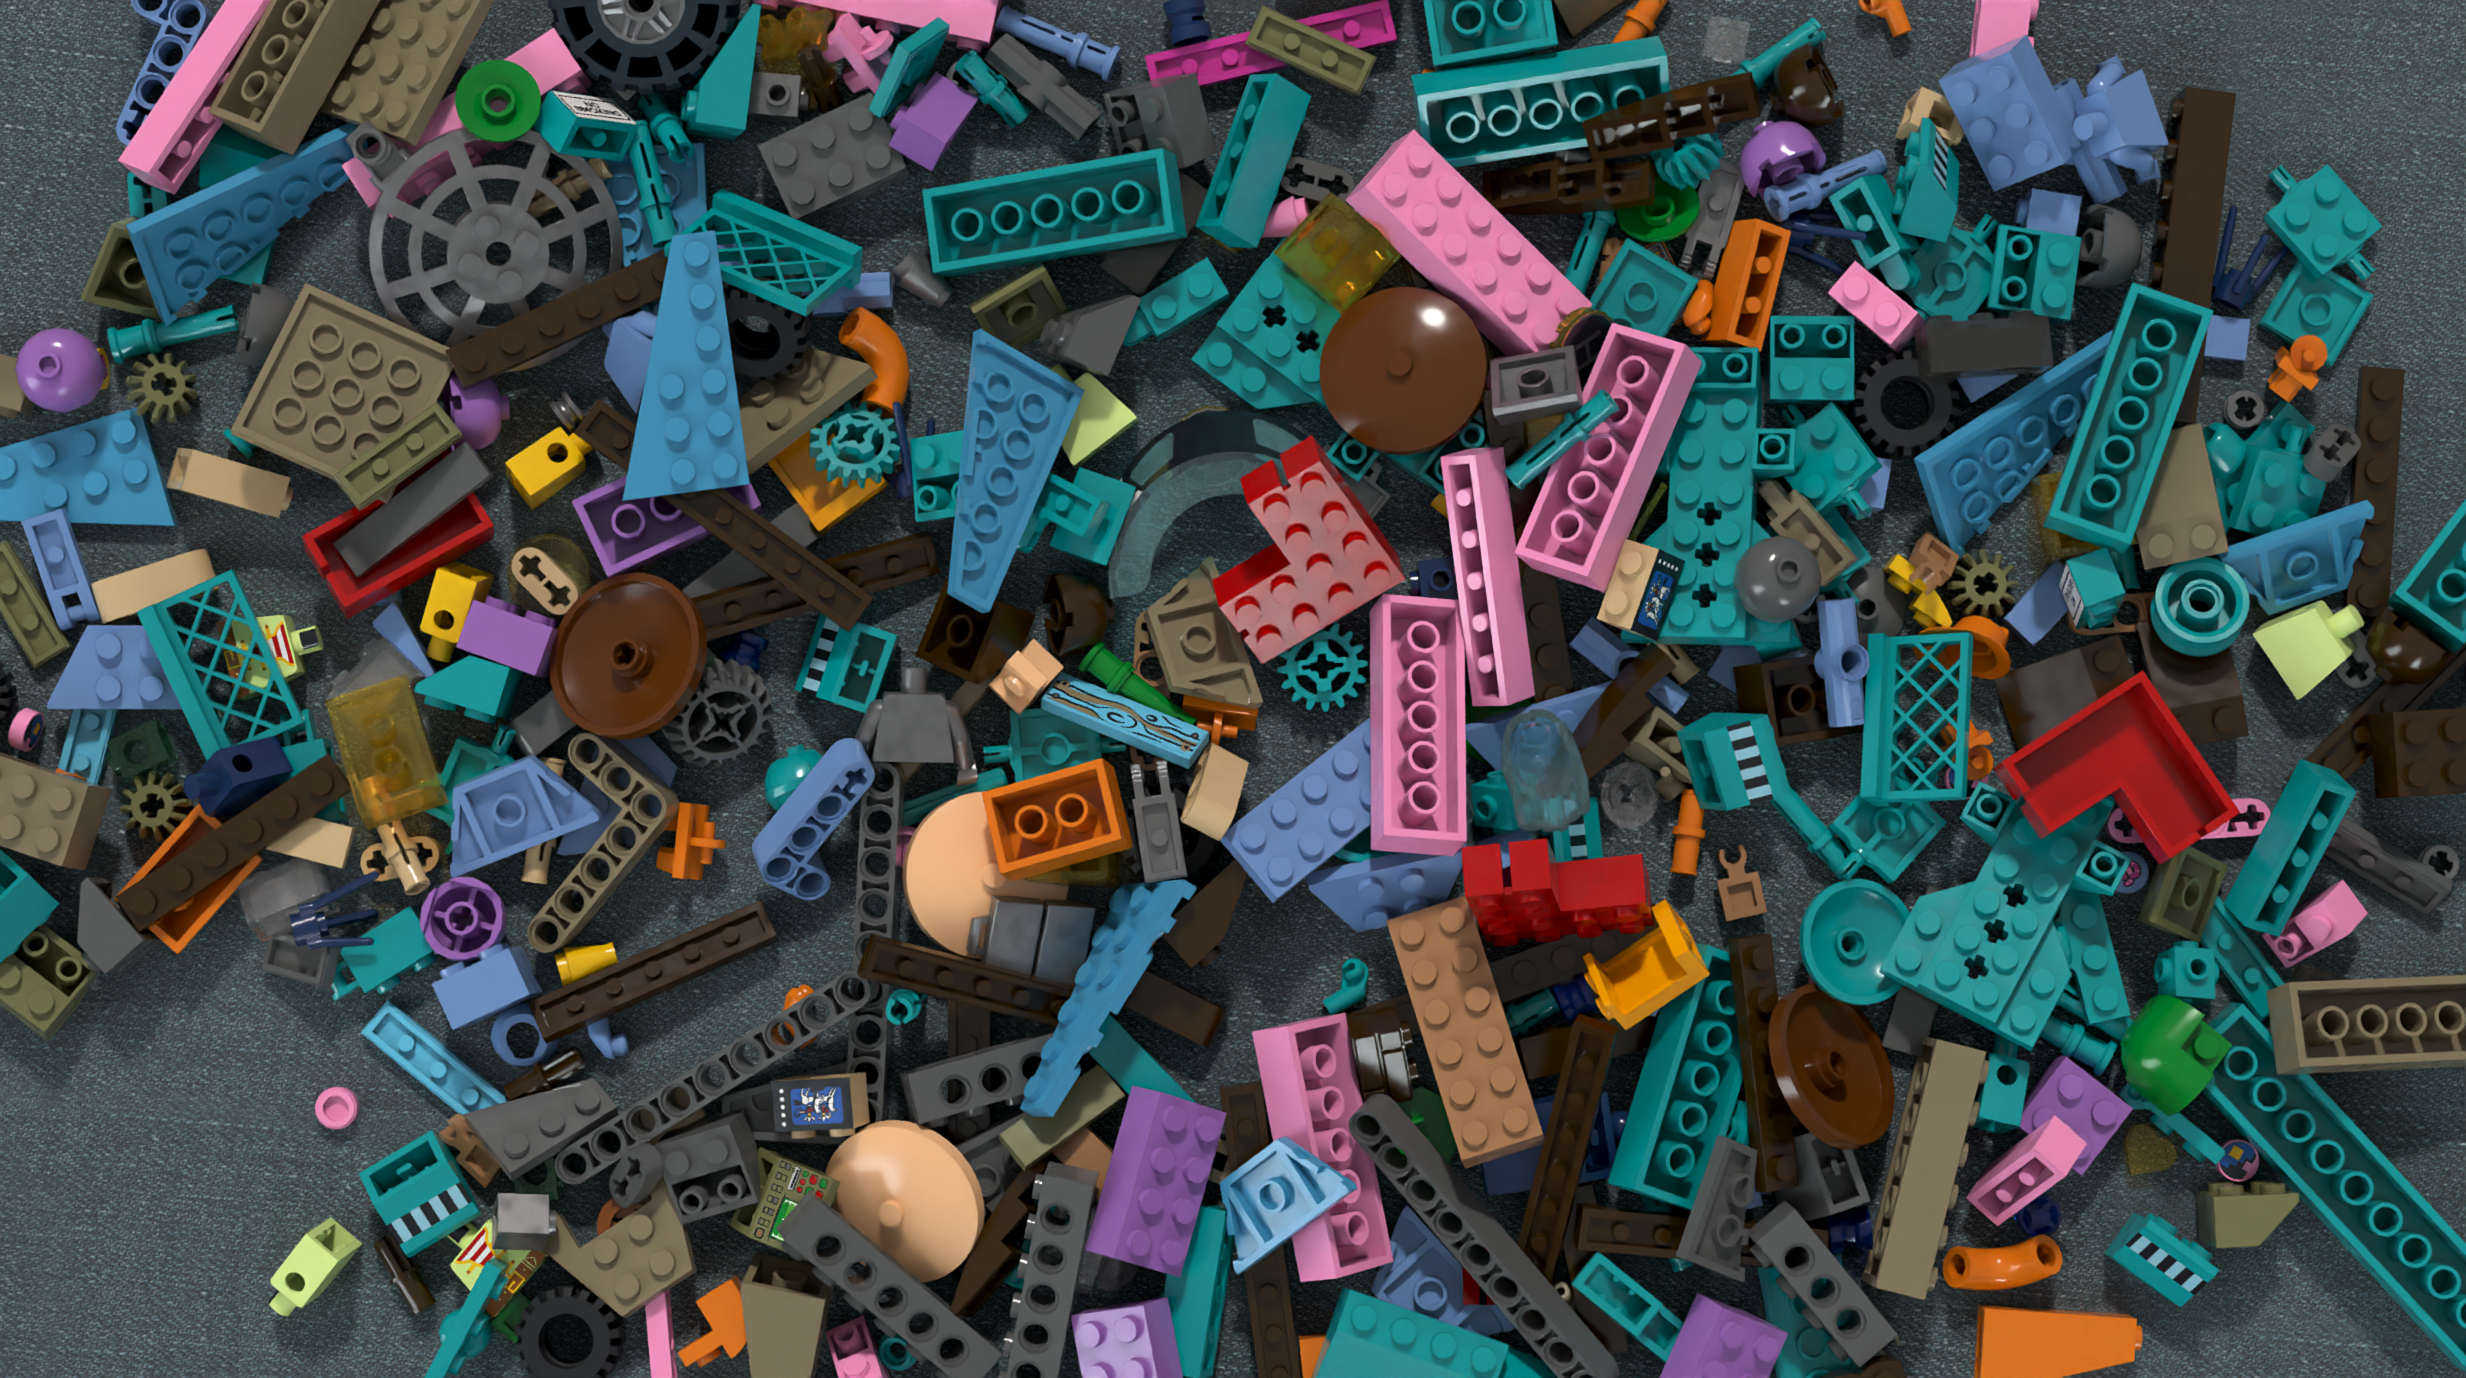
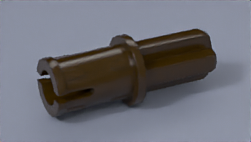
M811 42L803 43V48L797 50V58L805 74L804 84L813 93L820 113L825 114L830 112L828 102H831L834 109L844 105V100L835 83L836 72L832 67L828 66L818 44H811Z
M570 1047L543 1064L538 1061L534 1063V1069L503 1085L505 1094L509 1101L555 1089L556 1084L585 1068V1058L578 1048Z
M392 1233L374 1243L376 1252L392 1277L389 1283L391 1285L393 1283L396 1284L410 1308L412 1316L437 1302L417 1271L420 1268L419 1264L414 1266Z

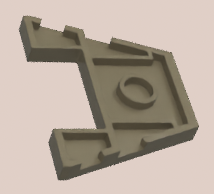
M663 1174L650 1193L651 1201L582 1247L563 1215L556 1212L555 1235L548 1236L543 1250L619 1315L625 1318L697 1271L687 1225L681 1224Z

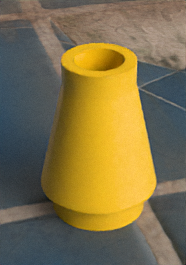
M612 942L603 945L563 948L564 952L554 954L563 987L618 963Z

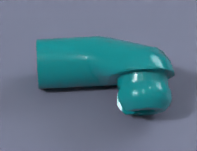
M1350 958L1344 962L1341 970L1340 990L1322 1000L1331 1015L1343 1013L1365 998L1369 971L1367 965L1360 959Z

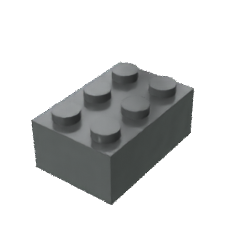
M871 92L757 145L792 218L808 224L910 175L900 152L889 146L892 135L883 116L879 118L868 110L874 98Z

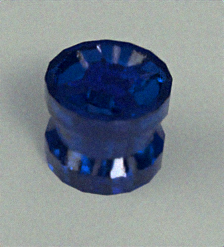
M746 631L729 634L730 643L727 648L722 649L720 658L727 661L732 658L740 666L747 664L754 671L759 672L761 667L760 655L762 651L768 649L770 641Z
M1582 972L1574 975L1570 983L1565 985L1558 983L1551 987L1569 1025L1574 1023L1578 1014L1585 1012L1593 1014L1600 1010Z
M2041 1194L2016 1212L2014 1219L2022 1231L2032 1236L2041 1234L2049 1236L2058 1229L2061 1223V1211L2053 1199Z

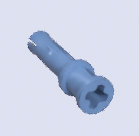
M1006 5L1002 8L995 25L996 31L1008 33L1022 41L1064 57L1070 67L1076 69L1078 66L1098 73L1101 75L1102 80L1109 82L1112 78L1122 52V47L1117 45L1111 48L1091 40L1088 33L1078 32L1076 35L1018 12Z
M1876 149L1815 175L1803 172L1798 174L1795 180L1780 187L1771 185L1765 188L1764 200L1766 207L1774 220L1777 222L1785 221L1788 219L1789 214L1803 208L1812 210L1818 207L1822 198L1838 192L1861 176L1886 174L1888 170L1886 159L1882 152ZM1853 171H1856V173H1853V174H1851V175H1849V176H1846V177H1844V178H1841V179L1835 181V179L1838 178V177H1841V176H1843V175H1846V174H1848V173H1851V172H1853Z

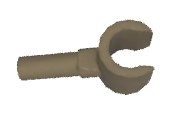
M1668 767L1661 768L1660 774L1662 778L1654 784L1668 802L1688 787L1684 781L1674 778Z

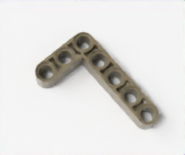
M591 732L579 734L571 740L568 747L569 759L581 773L618 804L622 810L531 921L527 930L528 941L535 950L543 953L567 947L576 939L674 819L679 810L678 796L671 787L619 741L603 738ZM590 740H593L599 747V756L596 761L591 760L586 752V747ZM621 767L630 774L631 779L627 789L618 783L617 774ZM651 795H655L661 801L662 809L659 816H655L649 810L648 801ZM625 827H629L635 833L636 842L632 848L623 841L622 835ZM600 858L609 865L610 874L607 879L602 878L598 874L597 863ZM574 890L580 892L583 896L584 906L581 911L572 905L571 895ZM548 922L553 923L557 927L558 939L556 942L551 941L547 937L546 925Z

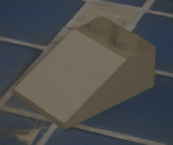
M2201 422L2171 429L2136 527L2144 570L2229 552L2228 540Z

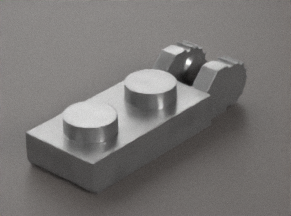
M1720 160L1721 168L1712 170L1709 174L1710 180L1705 178L1701 180L1697 192L1700 201V213L1693 226L1685 232L1683 239H1686L1677 267L1687 272L1693 260V251L1696 243L1709 246L1711 249L1703 264L1702 278L1710 281L1713 277L1720 252L1726 247L1745 185L1740 167Z
M1166 760L1157 761V767L1155 768L1162 795L1145 797L1143 786L1145 779L1140 764L1131 765L1135 799H1132L1145 883L1188 877L1175 793H1171Z

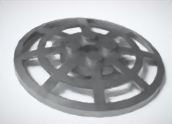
M465 127L448 131L423 144L393 174L389 181V187L385 188L378 197L371 218L368 249L370 270L377 294L394 323L422 335L407 320L394 300L419 292L421 298L432 312L446 324L454 327L445 346L451 348L467 341L470 335L477 336L495 328L494 326L476 323L486 302L494 304L509 303L516 318L530 311L525 296L531 293L540 282L562 289L563 291L558 298L586 286L592 282L582 279L587 258L586 237L583 229L604 219L608 223L611 241L609 274L622 268V228L616 206L603 180L582 156L559 154L535 129L531 128L525 135L516 139L517 141L535 145L526 169L501 164L482 165L473 168L464 143L482 139L474 136ZM448 150L457 174L436 187L423 202L420 209L396 198L402 186L418 168L435 155ZM551 153L564 159L582 175L594 190L599 203L577 213L564 193L549 180L542 177ZM502 178L516 180L520 184L512 203L505 201L487 202L479 181ZM463 187L471 208L464 212L454 225L432 215L445 198ZM536 189L543 192L557 205L563 213L564 219L545 227L540 225L538 220L527 211ZM388 214H391L412 225L408 244L409 268L412 275L387 283L383 267L382 243L384 226ZM425 231L447 241L446 257L448 263L427 271L423 270L421 256L422 240ZM572 234L574 259L571 274L548 266V244ZM494 242L507 244L510 248L508 258L501 263L489 261L486 257V250L490 244ZM455 280L461 289L470 295L461 315L454 314L444 306L433 293L431 287ZM588 334L506 372L521 371L543 365L565 354Z

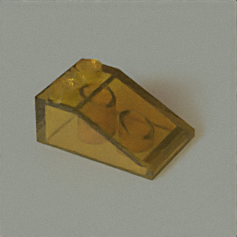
M406 674L325 700L356 807L368 830L449 803L440 770Z

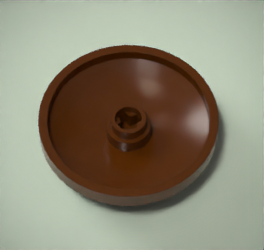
M1417 287L1385 289L1356 302L1333 326L1324 344L1320 360L1321 390L1326 405L1337 423L1350 437L1360 444L1375 451L1393 455H1413L1427 452L1444 445L1460 434L1479 410L1485 396L1489 376V363L1485 344L1477 327L1467 313L1449 298L1431 290Z
M620 574L594 585L570 607L557 629L558 632L551 648L549 665L550 681L555 698L564 713L574 723L603 738L614 740L635 739L653 733L668 724L683 710L692 698L700 683L706 663V630L703 619L694 602L675 585L651 574Z
M1807 984L1785 994L1773 1009L1769 1023L1768 1041L1774 1074L1788 1105L1800 1122L1814 1136L1832 1147L1853 1150L1878 1140L1890 1125L1894 1111L1895 1091L1890 1063L1874 1027L1857 1005H1850L1835 1000L1824 993L1816 984Z

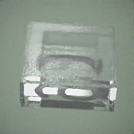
M1709 15L1701 58L1736 65L1742 63L1745 58L1751 22Z

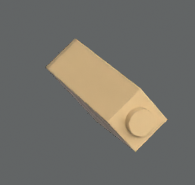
M177 447L166 486L167 488L279 518L281 510L287 511L293 494V488L288 486L290 477L194 449Z

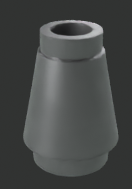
M913 249L909 251L891 274L898 280V286L931 304L933 303L937 308H940L955 290L942 275L933 273L932 263L923 252L919 255Z

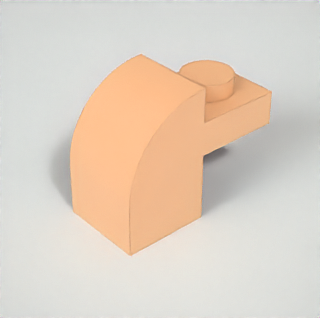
M1033 639L1021 652L1017 651L1006 662L1000 674L988 687L1020 715L1056 680L1064 666Z

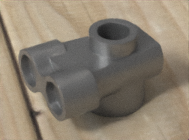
M368 119L345 139V142L352 149L354 156L371 173L372 177L369 181L381 193L385 188L389 187V181L393 174L413 154L406 145L401 149ZM375 137L379 141L380 147L376 153H369L365 150L364 141L366 138Z

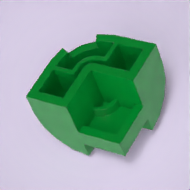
M2157 995L2148 1000L2125 1031L2119 1045L2122 1046L2121 1061L2127 1075L2124 1078L2139 1094L2165 1115L2171 1116L2184 1109L2205 1088L2214 1076L2212 1072L2229 1051L2232 1044L2202 1020L2205 1015L2191 1005L2169 995Z

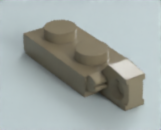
M1774 479L1770 480L1758 491L1772 507L1766 515L1771 520L1769 524L1777 534L1797 539L1812 551L1819 562L1822 576L1821 585L1823 587H1827L1858 560L1807 498L1796 489L1788 493Z

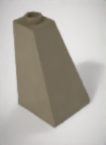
M755 1252L740 1290L751 1378H815L834 1284L830 1288L812 1272L815 1267L814 1264Z

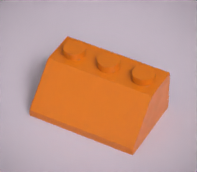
M199 803L118 895L229 820L225 817L207 816ZM260 854L256 855L148 929L176 954H180L262 862V856Z

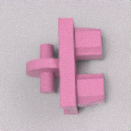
M847 12L838 18L834 30L823 38L820 48L828 62L834 63L845 57L851 64V66L845 69L843 77L846 85L853 93L870 88L875 94L893 56L888 48L891 46L894 37L887 30L875 34L870 26L862 29L853 16Z

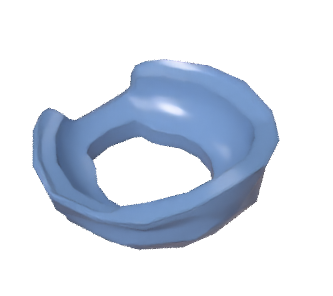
M528 1003L511 1006L502 1011L493 1023L490 1036L495 1052L504 1062L511 1066H530L538 1061L541 1063L548 1061L558 1049L560 1040L559 1038L546 1044ZM526 1022L537 1029L540 1039L534 1056L528 1058L514 1056L513 1050L508 1045L507 1034L515 1023Z

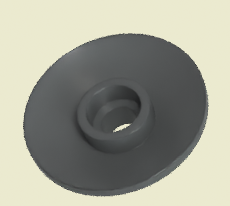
M1863 567L1856 571L1846 582L1857 599L1860 600V603L1863 600H1868L1874 606V611L1870 616H1865L1860 612V603L1855 606L1859 645L1863 646L1865 650L1868 648V634L1885 633L1889 637H1896L1906 617L1904 594L1887 581L1890 577L1888 574L1869 567ZM1833 592L1825 594L1826 600L1837 599Z

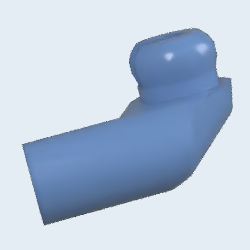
M608 1017L588 1025L589 1037L604 1057L616 1059V1056H626L629 1053L628 1038L623 1033L612 1035L609 1029Z

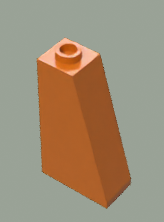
M1978 1304L1973 1378H2061L2133 1362L2135 1351L2141 1350L2142 1327L2136 1325L2137 1319L2128 1314Z

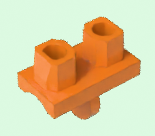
M2315 335L2300 336L2293 342L2290 354L2285 347L2281 346L2274 355L2278 367L2267 379V382L2269 383V388L2287 402L2294 398L2303 385L2312 391L2319 382L2316 370L2324 365L2328 352L2321 338Z
M1184 695L1182 709L1197 719L1196 727L1209 732V735H1212V743L1219 746L1220 736L1237 739L1238 729L1255 732L1258 708L1251 709Z
M1957 714L1953 717V719H1954L1956 722H1957ZM1971 720L1969 727L1967 779L1980 780L1990 774L1993 768L1992 754L1982 745H1989L1994 740L1988 730L1975 729ZM1949 722L1939 732L1945 743L1944 746L1940 747L1944 752L1956 741L1957 730ZM1956 755L1951 759L1953 762H1955Z
M679 803V810L676 816L665 828L666 831H677L675 848L660 847L657 852V869L672 873V878L702 880L704 864H712L713 848L726 849L725 840L715 839L716 823L708 822L710 805Z

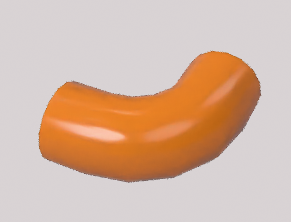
M857 307L844 320L839 332V341L861 355L878 376L877 379L865 387L860 405L862 402L867 403V410L871 413L877 408L883 409L882 417L894 419L892 404L898 401L902 409L907 396L910 380L907 352L897 333L888 324L865 308Z
M2044 1234L2036 1235L2014 1245L1986 1249L1955 1246L1947 1252L1944 1258L1943 1275L1947 1284L1957 1289L1981 1291L2010 1289L2025 1286L2055 1275L2061 1269L2062 1254L2056 1242Z

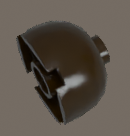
M1810 41L1795 48L1782 58L1776 66L1773 75L1775 91L1769 94L1771 103L1779 116L1787 114L1792 122H1797L1805 128H1820L1846 116L1843 100L1835 103L1833 98L1835 90L1838 89L1837 83L1819 50L1815 49L1812 51V43Z
M1067 572L1048 575L1044 586L1043 604L1050 603V619L1044 618V626L1051 651L1054 655L1059 654V656H1072L1090 651L1097 642L1104 638L1108 623H1113L1114 621L1112 599L1105 598L1103 589L1091 577L1082 573Z
M2387 606L2382 608L2368 630L2366 640L2368 654L2377 663L2373 671L2392 685L2398 679L2411 685L2424 684L2439 675L2454 657V654L2444 645H2436L2428 633L2398 612L2391 611Z

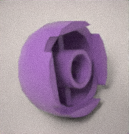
M1766 121L1756 126L1751 133L1752 136L1746 141L1740 153V172L1751 196L1755 198L1756 194L1759 193L1762 200H1764V191L1768 186L1777 185L1780 187L1794 181L1796 176L1803 172L1809 173L1812 171L1814 175L1818 174L1826 162V154L1815 136L1797 122L1779 121L1774 123L1773 121Z
M64 328L39 331L29 338L18 353L15 367L18 384L28 399L43 409L60 413L71 412V410L78 409L82 405L85 406L93 401L102 387L105 374L104 363L101 361L100 354L93 341L77 331Z
M455 372L451 374L443 392L444 411H447V415L463 435L462 439L450 447L451 452L464 442L470 443L474 450L482 449L493 443L498 437L502 420H509L510 418L508 396L499 394L497 385L492 378L464 391Z
M455 877L449 879L450 882L442 884L439 888H434L428 894L421 908L420 927L430 947L436 953L452 961L473 962L480 959L478 953L501 943L506 934L508 916L502 899L492 887L475 878Z

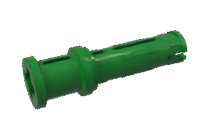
M1102 640L1092 647L1078 667L1081 672L1088 671L1107 685L1106 690L1110 693H1121L1127 699L1191 725H1194L1197 721L1195 717L1190 716L1134 673L1136 670L1133 667L1134 664L1130 661L1125 663L1105 648L1106 643Z

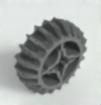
M715 657L711 667H706L705 665L700 683L688 704L673 720L662 728L665 737L669 739L668 742L671 748L680 753L682 758L687 760L688 763L695 760L702 768L709 761L712 762L713 766L720 768L724 759H728L736 765V756L742 752L751 757L750 746L752 744L763 745V738L760 733L771 731V724L768 719L774 717V709L771 706L773 702L772 694L765 687L766 683L763 678L754 673L753 669L747 666V664L740 666L737 661L731 658L724 665L721 660ZM713 707L717 713L713 714L710 708ZM719 713H722L723 719L718 716Z

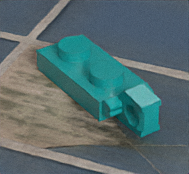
M2128 1081L2118 1091V1094L2133 1110H2151L2154 1114L2149 1120L2168 1136L2175 1130L2187 1141L2182 1147L2200 1163L2207 1157L2216 1165L2225 1155V1150L2181 1112L2171 1116L2165 1115L2139 1094Z

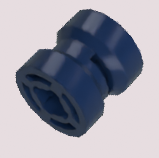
M1170 0L1163 4L1165 16L1171 21L1173 27L1170 31L1172 46H1189L1212 38L1210 24L1204 21L1203 12L1206 9L1204 0Z

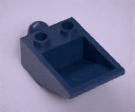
M1603 1091L1579 1183L1608 1178L1610 1176L1616 1156L1615 1143H1620L1629 1112L1616 1111L1610 1114L1606 1091ZM1555 1095L1532 1099L1544 1138ZM1543 1144L1481 1163L1484 1194L1492 1196L1531 1190Z

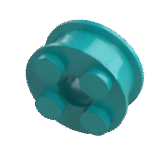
M2202 557L2175 563L2165 571L2158 582L2150 608L2152 625L2160 639L2171 649L2181 654L2194 657L2214 655L2228 648L2239 636L2249 611V593L2242 577L2232 567L2220 560ZM2202 601L2208 605L2210 610L2198 612L2191 607L2190 602Z

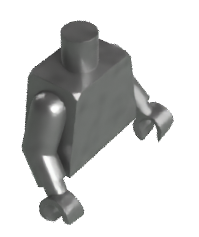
M902 667L901 692H884L882 699L874 700L869 704L855 739L862 743L869 760L872 755V761L955 762L959 765L957 787L976 783L978 774L975 759H973L970 736L958 705L952 701L945 700L943 693L927 692V668Z

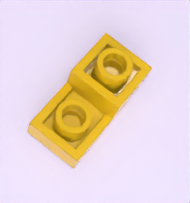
M1899 554L1892 556L1883 571L1890 575L1887 581L1893 587L1907 595L1911 590L1916 593V596L1907 607L1915 613L1912 619L1924 629L1930 627H1950L1952 620L1937 592L1933 590L1929 595L1924 594L1927 587L1921 579L1917 578L1913 583L1909 581V575L1916 568Z

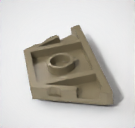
M806 347L802 360L798 366L793 365L792 372L786 376L779 372L777 380L768 381L765 378L741 396L740 416L748 474H753L877 379L878 376L869 364Z
M1213 556L1208 557L1188 577L1183 578L1173 586L1166 596L1161 597L1146 610L1144 618L1170 692L1257 709L1261 707L1264 701L1240 633L1237 632L1219 608L1212 580L1219 577V573Z

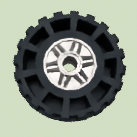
M548 0V9H552L554 22L551 23L552 27L561 36L574 59L586 69L585 73L596 81L601 79L611 84L613 89L624 92L627 89L639 91V94H654L656 91L666 89L670 91L702 75L733 32L741 6V0H653L652 6H644L638 0Z

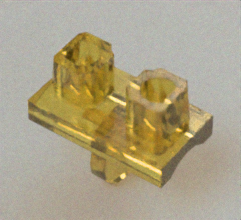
M802 6L792 9L787 14V18L777 20L771 14L761 16L757 40L763 44L761 59L768 65L797 58V50L803 48V43L805 42L818 44L822 52L827 51L829 45L827 29L833 21L834 15L828 9L810 12L806 7Z

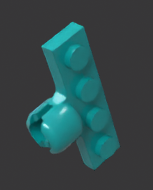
M2280 400L2259 427L2245 441L2227 424L2212 423L2203 429L2226 535L2232 529V527L2227 526L2252 446L2269 450L2285 449L2292 425L2309 430L2306 440L2316 429L2287 401Z
M1049 472L1017 550L1022 553L1033 551L1046 525L1050 522L1056 523L1092 542L1111 504Z
M2070 889L2058 911V918L2053 922L2070 972L2075 977L2086 1024L2091 1026L2128 1018L2131 1014L2100 894Z
M496 1257L487 1261L463 1306L449 1313L441 1322L439 1329L441 1347L424 1378H449L450 1374L457 1376L467 1359L480 1354L491 1343L494 1334L493 1325L485 1309L491 1299L498 1301L509 1282V1279L504 1276L509 1264Z

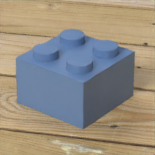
M500 943L478 953L481 961L473 965L471 962L463 963L462 961L439 972L442 979L432 983V986L452 1030L469 1027L543 992L523 947L510 948L508 943L503 945Z

